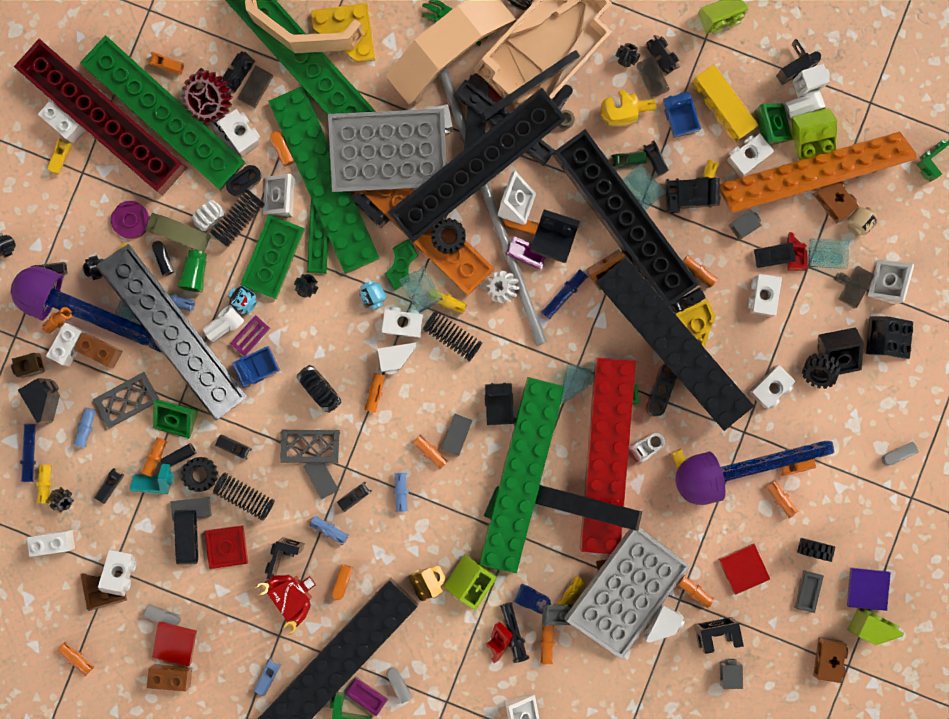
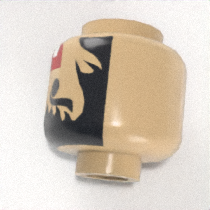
M862 207L857 208L847 220L848 229L857 236L867 235L877 224L876 213L869 207H866V209Z

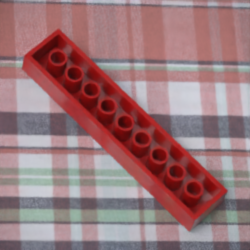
M595 357L584 496L624 506L636 361ZM582 516L581 552L611 554L621 541L622 527Z

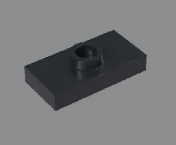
M793 242L754 249L757 268L796 261Z

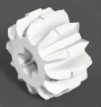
M210 200L197 209L191 220L196 228L205 232L218 223L225 212L218 203Z
M506 271L495 272L494 278H488L491 284L486 285L487 288H490L487 294L492 296L493 301L504 304L505 301H512L511 296H517L515 290L520 288L515 286L518 280L513 278L514 275L512 273L507 274Z

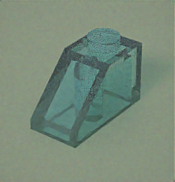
M568 364L561 403L567 402L587 389L588 385H592L594 374H591L592 369Z

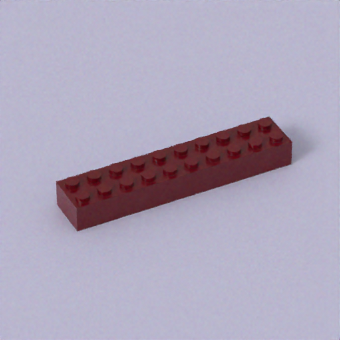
M38 39L14 65L15 69L160 195L163 196L188 168L41 39Z

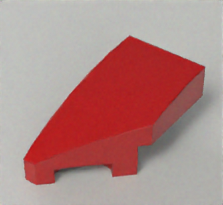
M789 232L787 243L793 242L796 261L787 263V271H807L808 255L805 249L807 245L794 237V233Z
M501 622L494 625L491 640L486 643L487 648H490L494 656L491 659L494 664L500 660L513 636Z

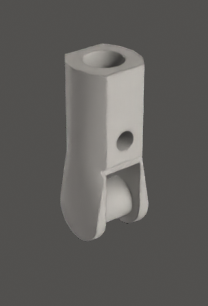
M910 442L897 448L895 451L883 455L882 463L887 466L893 465L919 453L917 446L914 442Z
M151 604L147 606L143 616L158 623L160 621L173 625H178L181 621L178 614Z
M390 668L387 672L388 679L403 704L410 700L412 695L396 668Z

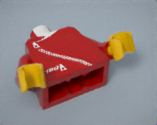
M289 574L276 575L271 580H266L264 583H259L254 587L261 586L263 591L258 595L267 593L283 615L287 623L282 627V630L289 626L291 632L288 635H291L296 630V627L304 621L310 610L311 603L309 600L312 596L308 591L316 586V583L310 576L301 582L297 576L292 577Z

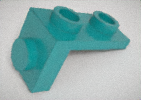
M162 464L159 476L150 477L135 474L130 485V491L168 494L170 486L174 481V473L171 472L170 464Z

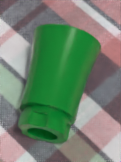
M197 250L188 251L183 271L177 284L178 288L203 293L207 264L206 253Z

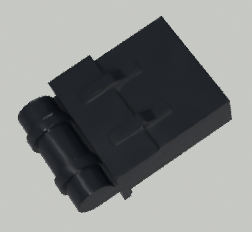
M795 39L792 42V47L799 58L783 67L776 75L781 85L794 79L801 71L815 67L821 60V53L815 51L809 55L808 52H805L799 41Z
M698 177L696 179L679 180L678 207L684 209L719 206L721 200L720 178Z
M512 383L485 384L484 396L487 425L514 424Z

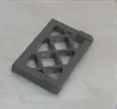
M142 372L93 400L106 426L110 429L154 405L155 399H160L146 373ZM142 380L144 383L143 390L133 387V384ZM127 387L129 388L126 399L116 396L118 392ZM132 389L142 392L139 402L129 400ZM148 393L151 400L141 404L144 394ZM112 397L109 408L104 407L102 401ZM115 398L125 401L122 412L112 409ZM128 402L137 404V408L125 413ZM111 411L120 413V417L112 421L110 418Z
M282 429L280 463H338L340 430ZM288 435L299 436L291 444L287 441ZM304 435L318 436L310 444L303 438ZM324 435L333 436V441L328 444L322 437ZM300 439L308 445L301 453L293 447ZM319 439L327 445L320 453L312 447ZM292 448L298 455L296 457H287V451ZM310 448L317 454L316 457L302 456ZM329 448L333 451V457L321 456Z

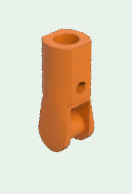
M151 52L152 58L148 61L149 65L178 75L182 74L184 69L183 62ZM159 59H163L161 65L158 64Z
M277 131L271 133L270 139L276 148L282 165L286 167L293 164L295 160L284 136Z
M507 219L503 221L504 226L508 229L518 230L519 232L534 236L538 227V222L527 220L524 225Z
M813 456L779 464L783 472L781 476L816 468ZM789 464H793L794 470L790 471Z
M341 565L332 593L335 600L343 598L353 571L352 566Z

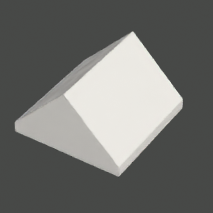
M516 171L511 173L497 216L524 225L527 222L536 192Z
M291 174L265 177L263 215L293 217L295 179Z
M878 259L868 296L893 304L904 302L914 264Z
M535 695L505 700L508 719H539Z

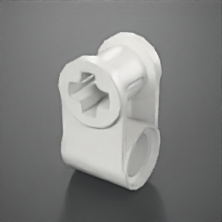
M650 433L629 446V451L637 460L636 464H641L662 449L665 444L664 437L658 433ZM654 436L660 438V444L656 447H653L650 443L651 438Z

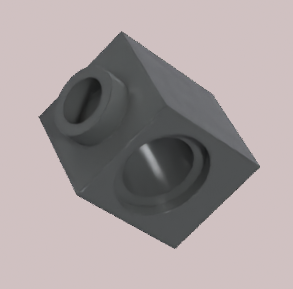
M750 210L730 223L729 227L737 239L741 240L762 225L759 215Z
M725 659V662H720V686L723 689H743V665L737 662V659Z

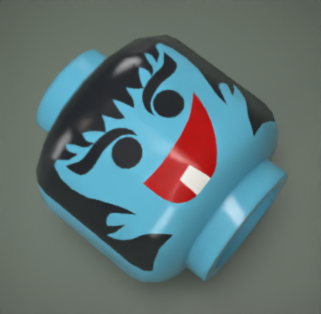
M373 280L360 286L361 290L358 294L365 308L372 307L373 310L384 306L382 302L387 297L380 283H375Z
M239 286L237 289L232 288L228 294L230 298L229 305L240 314L250 313L257 304L256 294L244 286Z

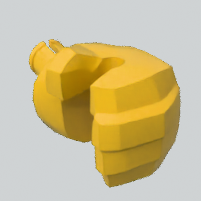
M624 89L618 92L621 108L615 107L612 97L604 98L601 102V117L605 124L610 127L629 126L638 121L639 112L656 111L655 98L638 101L636 93L628 95Z

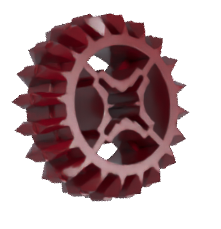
M209 70L198 71L196 74L190 75L189 79L184 82L186 86H183L182 90L185 93L181 96L186 99L182 105H188L189 107L186 112L192 111V117L198 116V121L205 120V123L216 122L218 119L224 118L225 114H228L230 111L228 108L232 106L229 100L233 98V96L228 94L231 89L225 86L228 82H222V76L216 77V72L209 73ZM200 82L206 83L203 89L197 88ZM211 105H218L215 111L208 110Z

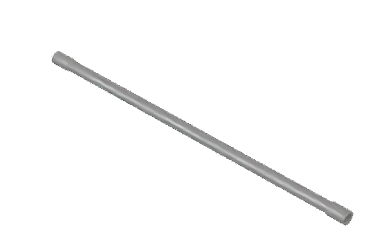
M445 67L438 74V77L441 79L463 143H465L466 120L458 99L453 96L455 90L449 77L448 68ZM486 183L481 187V192L509 269L514 275L513 278L518 280L515 285L520 288L517 291L530 323L536 345L546 343L547 339L537 318L517 260L506 255L510 241L501 217L497 216L498 208L489 183Z

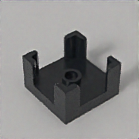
M732 617L694 624L698 647L703 648L705 654L715 651L712 636L717 637L725 634L726 640L728 642L733 641L735 648L744 647L740 624Z

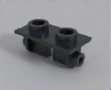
M654 35L653 37L656 40H649L646 43V48L654 58L659 55L662 56L656 62L663 72L669 74L674 70L673 66L680 67L677 63L679 59L674 52L670 53L667 49L668 43L663 36Z
M241 51L237 53L231 63L234 69L228 68L222 77V82H228L225 86L236 92L251 70L255 60L246 52Z

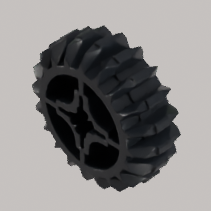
M308 365L300 370L297 378L311 398L325 412L330 413L338 408L341 404V399L320 372L312 365Z

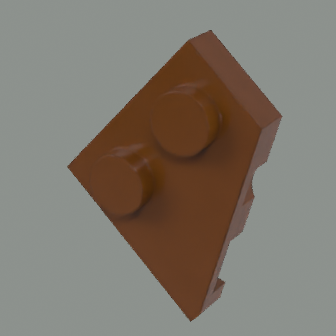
M80 574L88 611L127 601L126 593L125 596L101 592L98 588L101 576Z

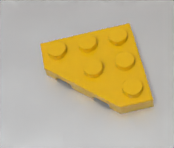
M368 3L311 10L313 28L318 34L343 33L354 19L360 22L364 36L353 50H343V52L356 63L375 60Z
M708 299L676 313V316L704 348L716 318Z

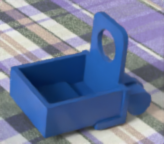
M682 92L663 99L667 121H669L673 138L701 130L693 103L694 99L692 100L690 92Z
M270 346L264 347L245 357H240L239 360L232 363L233 370L236 372L238 381L243 388L264 380V378L281 371Z

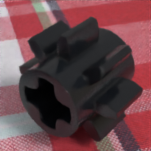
M625 43L624 46L620 45L615 56L619 57L618 63L621 66L630 67L631 64L635 66L640 54L637 53L638 48L635 45Z
M0 233V256L3 255L6 258L13 255L12 252L16 244L10 235L3 236Z
M97 255L85 259L86 263L83 264L84 274L87 277L92 276L93 280L104 277L96 267L104 259H98Z
M302 274L294 282L296 286L295 291L301 297L311 298L312 294H316L319 288L316 286L318 281L310 274Z
M62 487L53 490L48 498L51 502L49 506L53 510L57 509L60 513L62 510L69 509L72 502H74L71 498L72 493L68 489L64 490Z

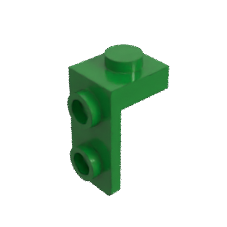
M941 140L935 145L936 149L933 152L928 150L920 156L921 161L916 164L921 170V175L926 180H929V182L942 175L931 158L949 146V140Z
M337 692L335 697L331 698L330 709H333L332 719H372V716L342 712L344 692Z

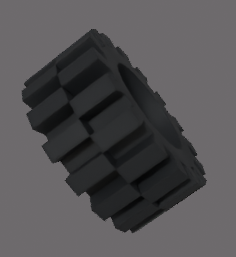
M451 218L442 219L435 224L431 233L433 246L437 251L443 252V254L457 253L462 249L466 240L465 229L462 224L457 222L456 219L452 220ZM446 229H451L456 234L455 241L449 244L441 239V234Z
M816 353L809 356L802 370L803 378L806 379V382H811L813 387L817 385L819 389L821 386L827 389L828 386L831 388L833 384L835 385L841 367L838 365V361H834V357L828 358V354L822 356V353H819L818 356ZM816 369L824 370L826 373L819 372Z
M206 457L192 458L183 465L182 468L184 469L181 471L183 477H181V480L184 481L185 487L187 486L189 490L194 492L209 490L218 479L217 466ZM197 467H202L207 472L206 479L202 482H198L193 478V471Z
M800 538L797 553L832 562L835 546Z

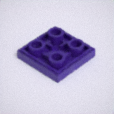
M850 567L847 606L887 611L891 572Z

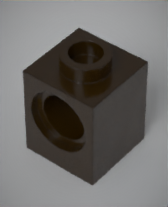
M31 353L12 358L13 364H11V369L16 377L24 378L45 372L40 353ZM26 361L30 364L27 371L23 367Z

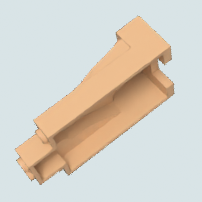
M536 0L481 59L474 72L484 78L489 83L488 85L504 98L574 50H577L580 57L574 63L518 99L511 106L515 109L541 87L552 99L612 32L606 23L599 20V17L608 9L612 2L610 0Z

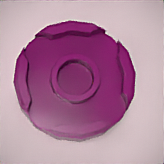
M125 201L120 203L113 211L111 224L114 231L126 239H136L147 232L145 229L150 215L142 204L135 201Z

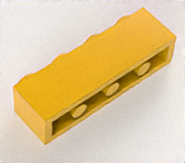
M715 64L694 78L692 82L694 83L695 91L698 94H702L706 106L715 112L717 121L726 127V132L730 139L735 140L737 143L759 126Z

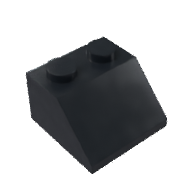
M856 327L818 335V354L822 353V356L828 354V358L834 357V361H838V365L841 367L839 375L862 370L864 341Z
M37 378L18 389L37 424L52 423L54 421L60 398L59 387L54 380Z

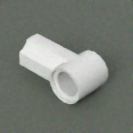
M820 90L811 91L803 95V97L784 103L786 116L789 119L792 116L826 108Z
M229 305L219 313L216 319L206 325L203 331L210 341L214 342L229 330L237 329L244 319Z

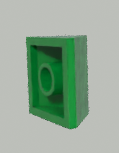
M783 103L759 105L754 113L759 125L760 134L767 143L772 146L793 140Z
M155 399L153 428L190 439L198 410L165 400Z

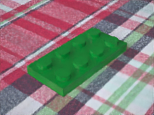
M268 214L240 285L277 300L305 229Z

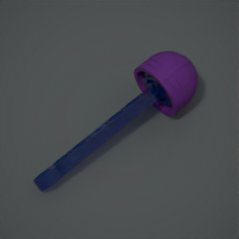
M33 266L19 272L12 282V300L22 312L43 321L49 315L52 308L61 310L63 307H67L72 311L70 314L74 317L162 352L142 325L61 292L62 274L44 267Z
M821 441L720 467L716 456L711 451L687 458L679 466L675 477L676 487L685 500L696 505L723 501L726 494L725 481L831 455L835 452L834 444L832 441Z

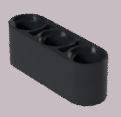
M666 364L659 368L646 404V411L651 416H661L664 414L677 379L674 373L671 377H667L664 374V369L667 367ZM660 384L666 386L667 391L664 395L658 393L657 389ZM654 402L660 405L658 413H654L651 410V405Z
M175 510L176 564H197L198 531L196 510Z

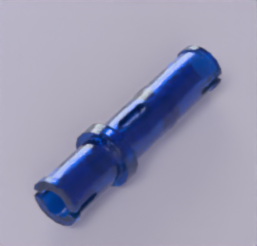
M579 269L569 281L564 283L565 286L541 312L550 320L573 293H577L578 287L588 276Z
M23 424L22 460H20V464H22L21 482H34L36 424Z

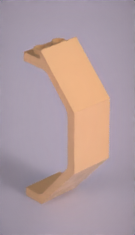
M245 0L246 10L252 21L294 53L353 50L364 36L361 23L356 19L353 20L343 33L293 35L260 11L256 0Z
M469 0L457 5L412 42L386 74V77L409 105L413 102L417 105L422 101V92L445 67L480 39L506 26L510 29L516 22V19L501 0Z

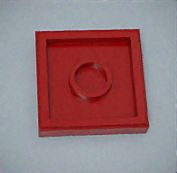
M244 525L204 531L209 569L248 564Z
M754 543L719 558L735 595L770 580Z
M159 621L152 658L190 667L197 630Z

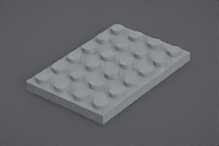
M444 108L328 114L332 192L418 188L447 164Z
M641 528L638 531L629 529L564 619L622 659L690 565Z

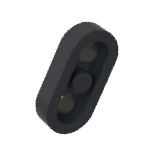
M254 165L244 167L228 179L226 183L227 191L233 196H241L242 193H245L246 189L249 190L260 182L262 178L261 171ZM255 173V178L250 179L249 175ZM236 184L240 185L238 190H234Z

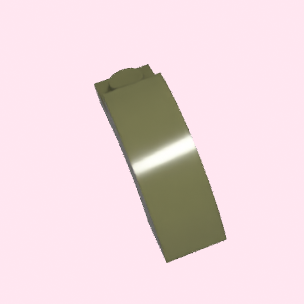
M155 213L151 214L145 229L150 233L201 252H205L211 235Z

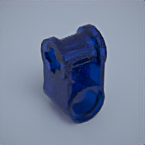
M522 583L513 600L516 604L539 614H543V608H539L538 601L546 600V605H551V600L548 596Z

